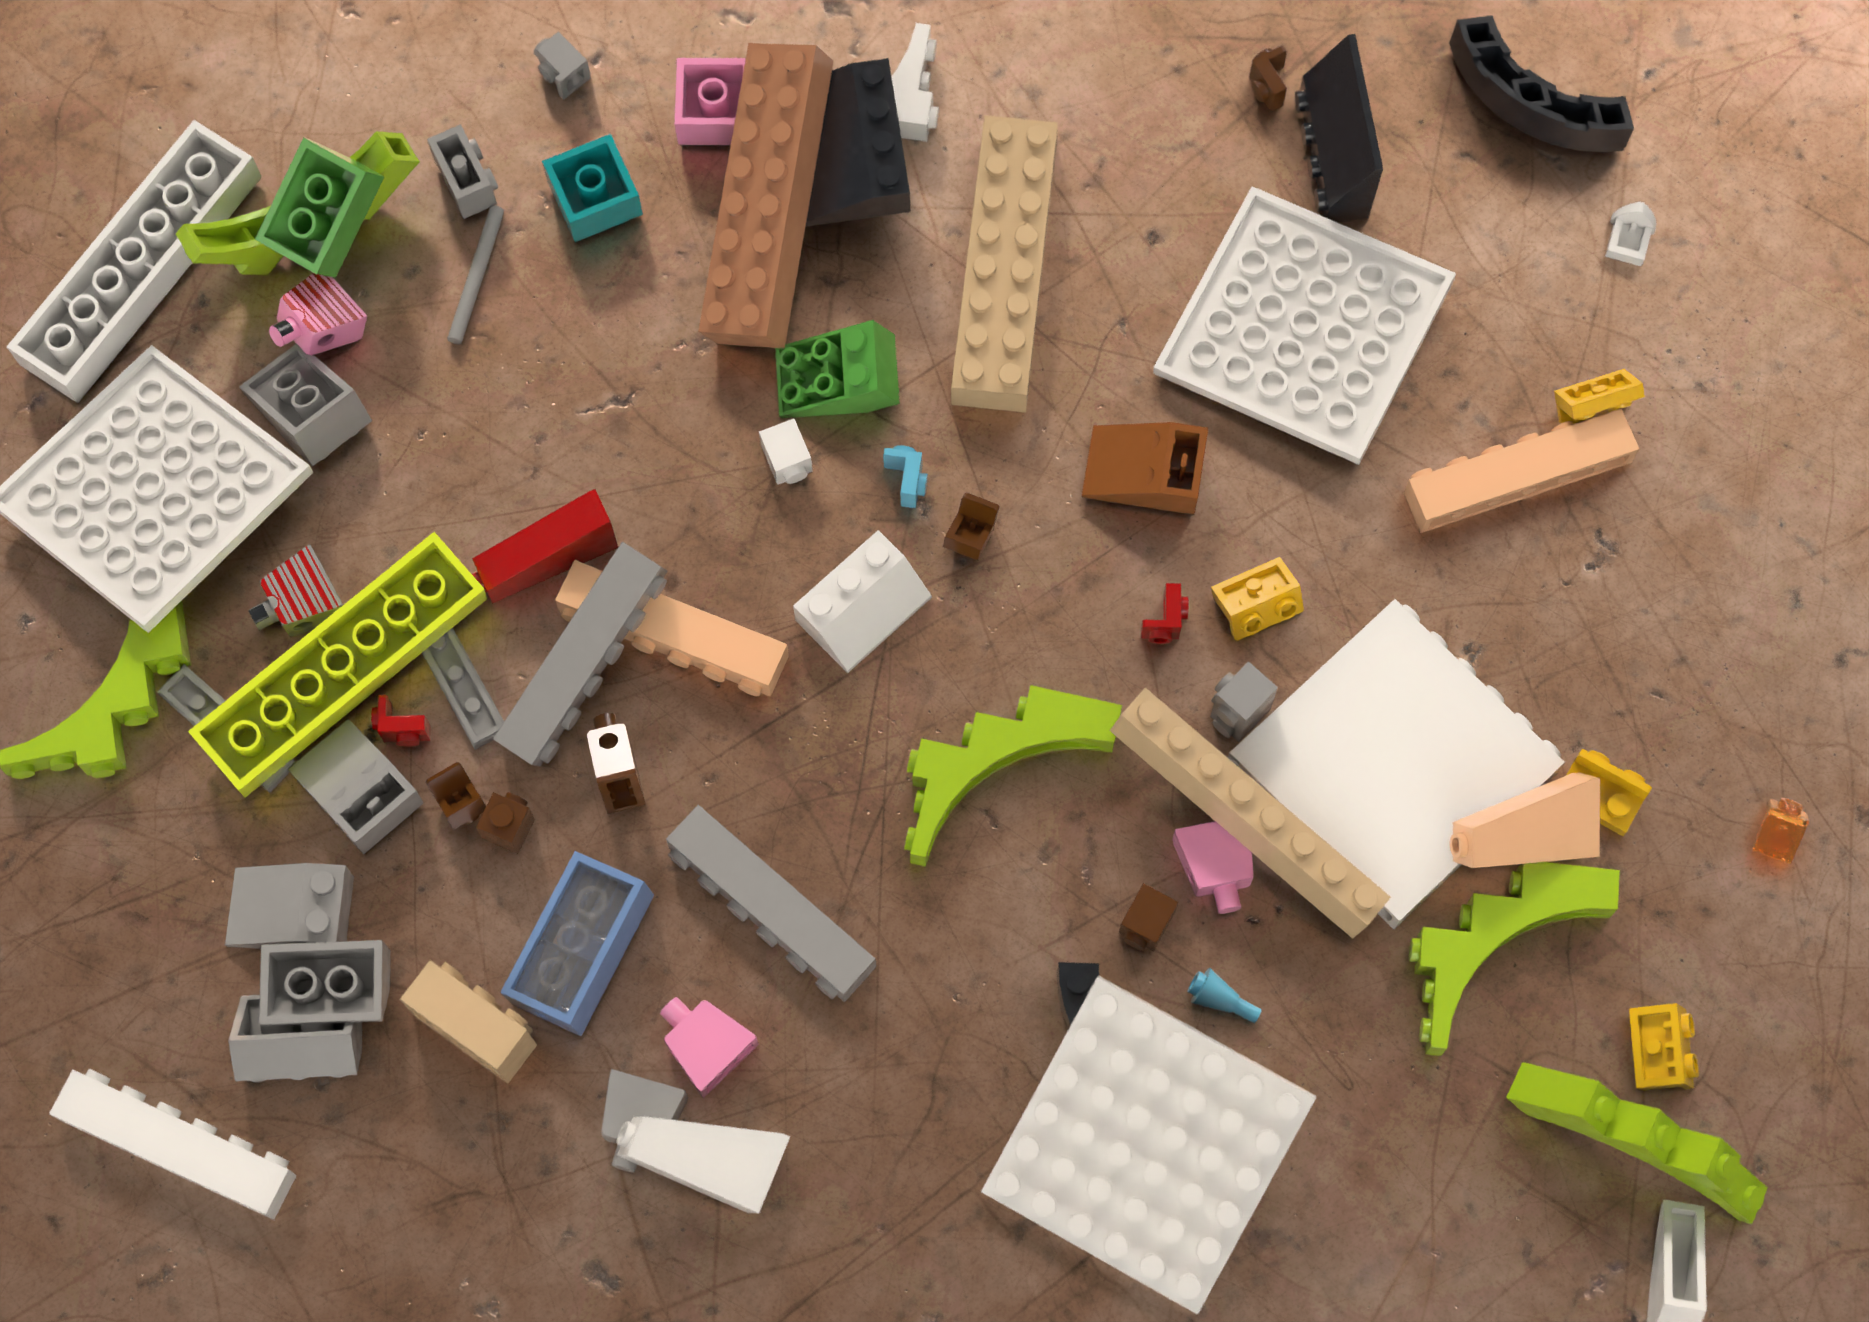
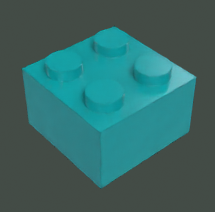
M611 134L542 161L547 182L574 242L643 215L639 194Z

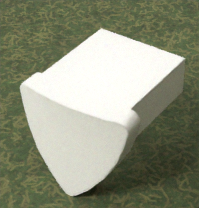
M1636 202L1625 205L1612 214L1610 223L1613 224L1605 257L1642 266L1650 236L1655 233L1656 219L1651 209L1644 202Z

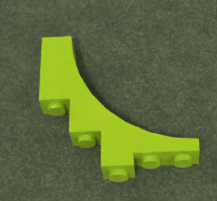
M376 131L358 151L349 157L384 176L364 220L372 218L420 162L402 133ZM270 206L231 219L209 223L183 224L176 232V236L182 244L186 255L195 264H233L240 274L268 275L284 257L255 240Z
M181 602L149 633L129 618L127 633L118 657L101 686L78 711L54 729L27 743L1 750L0 770L8 778L23 780L34 777L35 772L48 769L54 772L67 771L74 768V764H77L87 776L93 778L111 777L115 774L116 770L126 769L121 724L131 727L140 726L147 723L150 718L159 717L153 673L170 675L179 671L183 664L191 666Z
M1030 685L1028 697L1020 696L1016 712V719L1022 720V722L976 712L973 724L966 722L961 745L968 748L921 738L919 750H911L907 765V772L913 773V786L925 788V791L918 789L913 812L919 814L916 828L909 827L904 850L910 851V863L926 867L935 838L950 813L970 790L994 772L1023 758L1050 751L1087 749L1113 752L1116 736L1110 729L1120 717L1122 705Z
M1550 862L1520 864L1517 871H1512L1510 876L1509 893L1510 895H1515V898L1473 893L1467 905H1461L1459 927L1465 928V931L1422 927L1417 938H1411L1409 962H1415V974L1430 976V979H1424L1422 1002L1429 1003L1428 1018L1421 1019L1419 1033L1420 1042L1426 1043L1425 1054L1442 1056L1447 1050L1452 1018L1463 989L1476 969L1495 950L1518 935L1547 923L1573 918H1610L1618 909L1620 870Z
M1522 1062L1506 1098L1527 1116L1576 1131L1632 1155L1697 1190L1721 1206L1737 1220L1749 1224L1753 1223L1758 1210L1764 1203L1768 1187L1739 1163L1742 1156L1722 1138L1681 1128L1660 1109L1621 1100L1600 1081Z

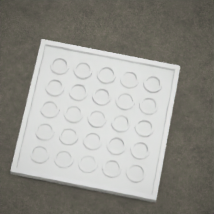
M1252 186L1154 365L1153 374L1359 465L1455 280L1456 273Z
M151 345L0 486V514L149 633L313 472L309 464Z
M1098 976L981 1192L1198 1315L1313 1105L1316 1096Z

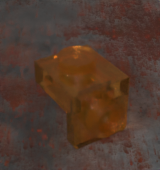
M1783 797L1780 801L1769 799L1766 805L1767 813L1752 848L1754 851L1791 864L1809 824L1808 815L1802 810L1803 806L1796 801Z

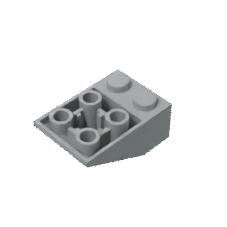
M349 719L288 769L363 855L424 803L415 788Z

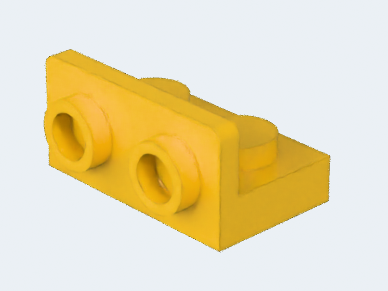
M1625 369L1554 391L1560 424L1572 421L1575 424L1592 418L1597 412L1608 410V412L1616 411L1630 406L1634 400L1645 397L1643 383Z
M1280 557L1211 587L1212 596L1229 620L1231 634L1236 641L1254 635L1265 628L1290 619L1304 611L1301 586Z
M1581 749L1566 774L1582 773L1600 778V824L1621 836L1627 833L1643 801L1652 789L1650 785L1645 783V779L1640 774L1632 770L1623 771L1610 764L1608 757L1594 750L1588 752Z
M1678 1003L1629 1008L1636 1088L1640 1091L1671 1087L1694 1089L1693 1078H1698L1699 1066L1695 1053H1691L1690 1038L1695 1036L1694 1020L1691 1013L1687 1014L1686 1009Z

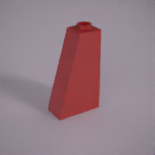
M596 489L583 494L472 558L477 571L471 574L482 585L485 592L488 593L492 604L570 570L574 560L586 563L618 548L611 521Z

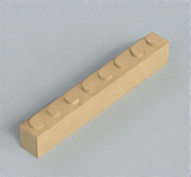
M1143 689L1110 729L1116 737L1351 938H1355L1363 931L1391 898L1148 689Z

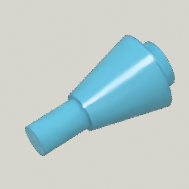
M1208 968L1205 973L1198 971L1188 988V993L1193 995L1191 999L1192 1004L1229 1013L1234 1012L1252 1023H1255L1260 1016L1262 1009L1241 999L1240 995L1211 968Z

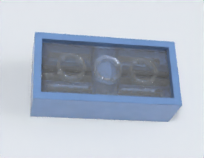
M575 851L500 993L512 1005L582 1036L654 897L653 892L644 881Z

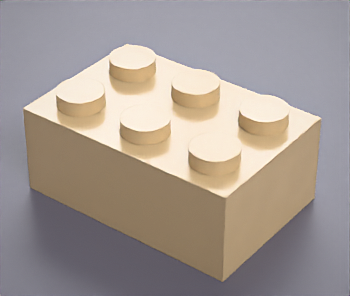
M430 960L400 1000L416 1018L508 1084L537 1046L530 1035L533 1029L527 1025L528 1022L512 1009L508 1008L505 1014L500 1011L502 1007L495 1002L496 999L480 986L476 985L473 990L468 988L470 984L463 979L464 976L446 962L439 967Z

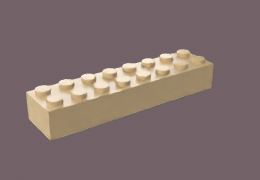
M984 115L951 385V405L1026 413L1058 122Z

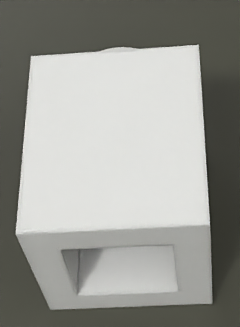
M795 419L759 432L762 450L777 485L784 482L788 484L799 482L806 478L808 473L813 472L811 456Z

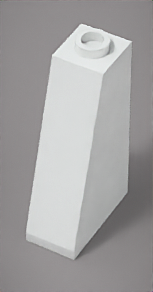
M641 1116L633 1117L631 1122L626 1121L621 1128L617 1138V1144L620 1145L617 1156L746 1213H760L790 1136L783 1133Z

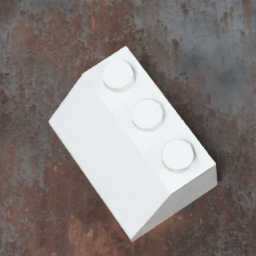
M877 530L794 604L793 609L795 621L849 673L928 602L932 595L906 557Z

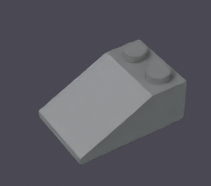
M297 343L239 386L246 397L289 445L312 466L326 458L333 450L372 422L355 390L316 356L306 354Z
M315 863L235 868L225 946L261 949V945L346 941L354 882L353 874L346 865Z

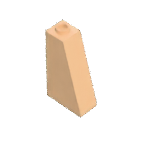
M1571 773L1453 822V835L1450 838L1453 862L1470 868L1600 857V778L1582 773Z

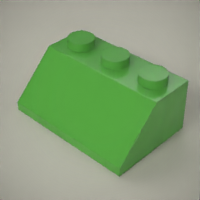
M303 137L255 240L315 274L336 278L384 176L352 158Z

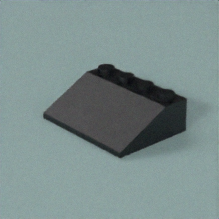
M1350 34L1303 75L1300 90L1295 91L1296 110L1298 113L1303 112L1305 121L1301 125L1302 141L1304 146H1310L1311 156H1308V171L1310 178H1316L1318 189L1314 191L1317 212L1323 211L1325 218L1337 223L1369 219L1383 171L1355 34Z
M889 58L850 63L832 70L806 226L911 212L910 190Z

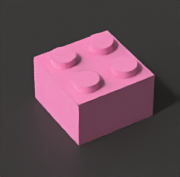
M677 58L675 130L678 145H731L746 58Z

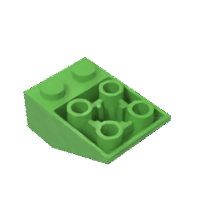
M874 320L785 344V349L775 348L779 417L781 418L868 413L900 404L895 334Z

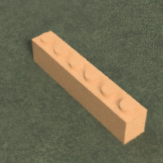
M1622 409L1610 413L1608 410L1597 412L1594 417L1577 424H1574L1572 421L1564 422L1554 427L1550 433L1541 436L1538 433H1531L1520 438L1516 442L1517 444L1503 448V445H1495L1484 450L1481 456L1471 459L1462 456L1450 461L1444 468L1435 471L1432 468H1426L1414 473L1407 483L1404 495L1420 533L1632 463L1639 451V446Z
M574 560L555 599L563 619L568 622L571 621L603 572L602 570ZM662 594L656 599H649L642 610L646 613L642 623L634 632L629 630L625 636V639L632 641V646L642 652L653 654L655 650L667 655V659L677 666L688 668L690 664L702 669V673L712 680L724 682L727 679L739 684L738 688L753 696H759L762 693L771 697L789 657L786 643Z

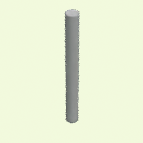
M490 206L447 338L448 341L454 344H462L503 218L504 209L499 206Z

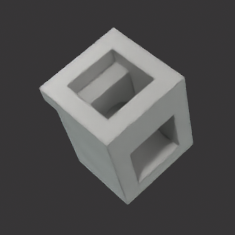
M559 32L550 39L542 40L535 47L534 55L539 59L538 69L549 83L556 82L558 94L563 100L591 78L587 60Z

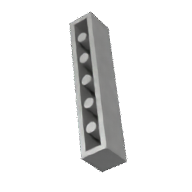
M622 542L493 740L531 765L541 766L543 762L549 763L560 747L557 740L565 729L569 731L578 721L581 715V711L578 708L585 697L591 698L599 689L603 681L600 674L608 663L610 665L614 664L624 649V645L621 642L629 630L634 632L642 623L646 614L642 610L649 599H656L663 591L667 583L664 577L668 571Z
M699 805L666 838L668 847L671 850L668 856L680 868L686 870L688 867H691L700 875L697 881L706 891L713 896L718 892L729 901L726 905L727 908L743 922L749 918L759 927L756 930L759 937L771 947L779 944L788 952L785 957L786 960L801 973H804L806 969L818 979L815 985L829 998L833 999L837 995L845 1002L876 968V958Z

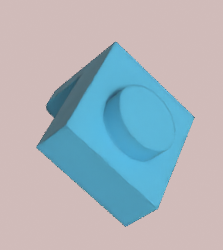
M898 445L894 448H884V468L904 471L900 492L901 506L916 508L918 496H925L928 478L927 473H921L922 452H916L914 448Z

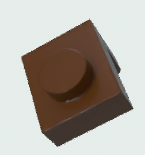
M1284 45L1273 50L1267 48L1259 52L1251 64L1249 78L1252 82L1253 93L1258 101L1265 102L1270 112L1284 105L1287 91L1285 84L1276 72L1285 65L1287 50Z
M964 493L959 511L945 535L943 547L978 561L994 531L1000 508L999 505L970 493Z
M460 762L450 765L426 780L427 786L453 829L474 822L484 812L486 805Z

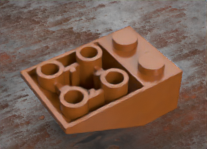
M1174 422L1093 425L1082 498L1195 515L1209 428Z

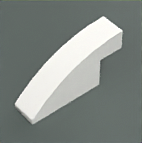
M1663 1199L1654 1248L1647 1322H1702L1706 1313L1705 1206Z

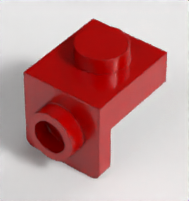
M1166 583L1163 595V620H1142V639H1149L1154 644L1171 643L1172 639L1179 640L1182 619L1188 620L1189 599L1188 596H1181V583Z
M378 695V707H372L371 722L373 730H377L384 743L396 742L399 746L414 747L420 745V741H431V725L425 715L392 716L393 708L388 696Z

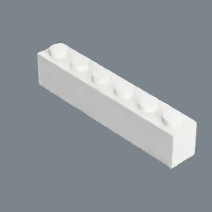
M88 1069L85 1075L72 1070L49 1113L50 1115L268 1218L275 1219L297 1176L287 1169L289 1161L268 1151L264 1158L250 1152L253 1144L234 1135H231L228 1141L215 1136L218 1128L200 1119L195 1118L193 1124H189L179 1119L181 1111L163 1102H159L157 1108L143 1102L146 1095L131 1087L124 1085L120 1092L107 1086L111 1079L94 1070Z

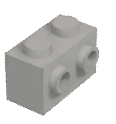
M461 124L427 139L433 159L463 219L497 204L493 190L498 189L497 182L490 168L483 170L479 160L483 159L482 152L475 138L468 140Z
M1249 661L1235 676L1229 672L1214 689L1217 693L1211 700L1214 705L1210 716L1213 719L1214 727L1227 738L1232 736L1240 742L1270 711L1278 687Z

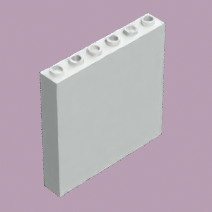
M1396 599L1385 607L1243 739L1228 756L1238 761V767L1391 897L1378 914L1393 929L1399 926L1461 866V864L1453 862V855L1450 850L1453 822L1545 785L1558 773L1565 763L1560 758V751L1553 743L1548 740L1542 741L1532 731L1533 727L1526 717L1518 712L1514 714L1504 704V698L1494 687L1490 685L1485 686L1475 676L1474 668L1462 658L1457 659L1447 649V643L1438 633L1434 631L1429 632L1420 623L1417 613L1408 605L1404 604L1402 606Z

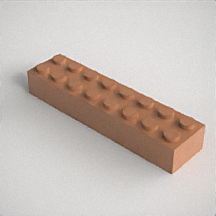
M748 43L698 330L699 333L717 344L785 349L834 62L817 45Z

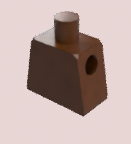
M613 713L597 715L593 719L595 730L587 733V739L597 784L607 814L646 805L626 725L623 723L618 724L616 715Z

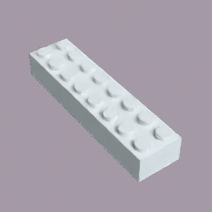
M193 120L7 345L8 350L18 364L76 403H79L192 264L191 259L186 255L182 244L176 236V232L183 224L209 223L228 219L262 178L253 157Z

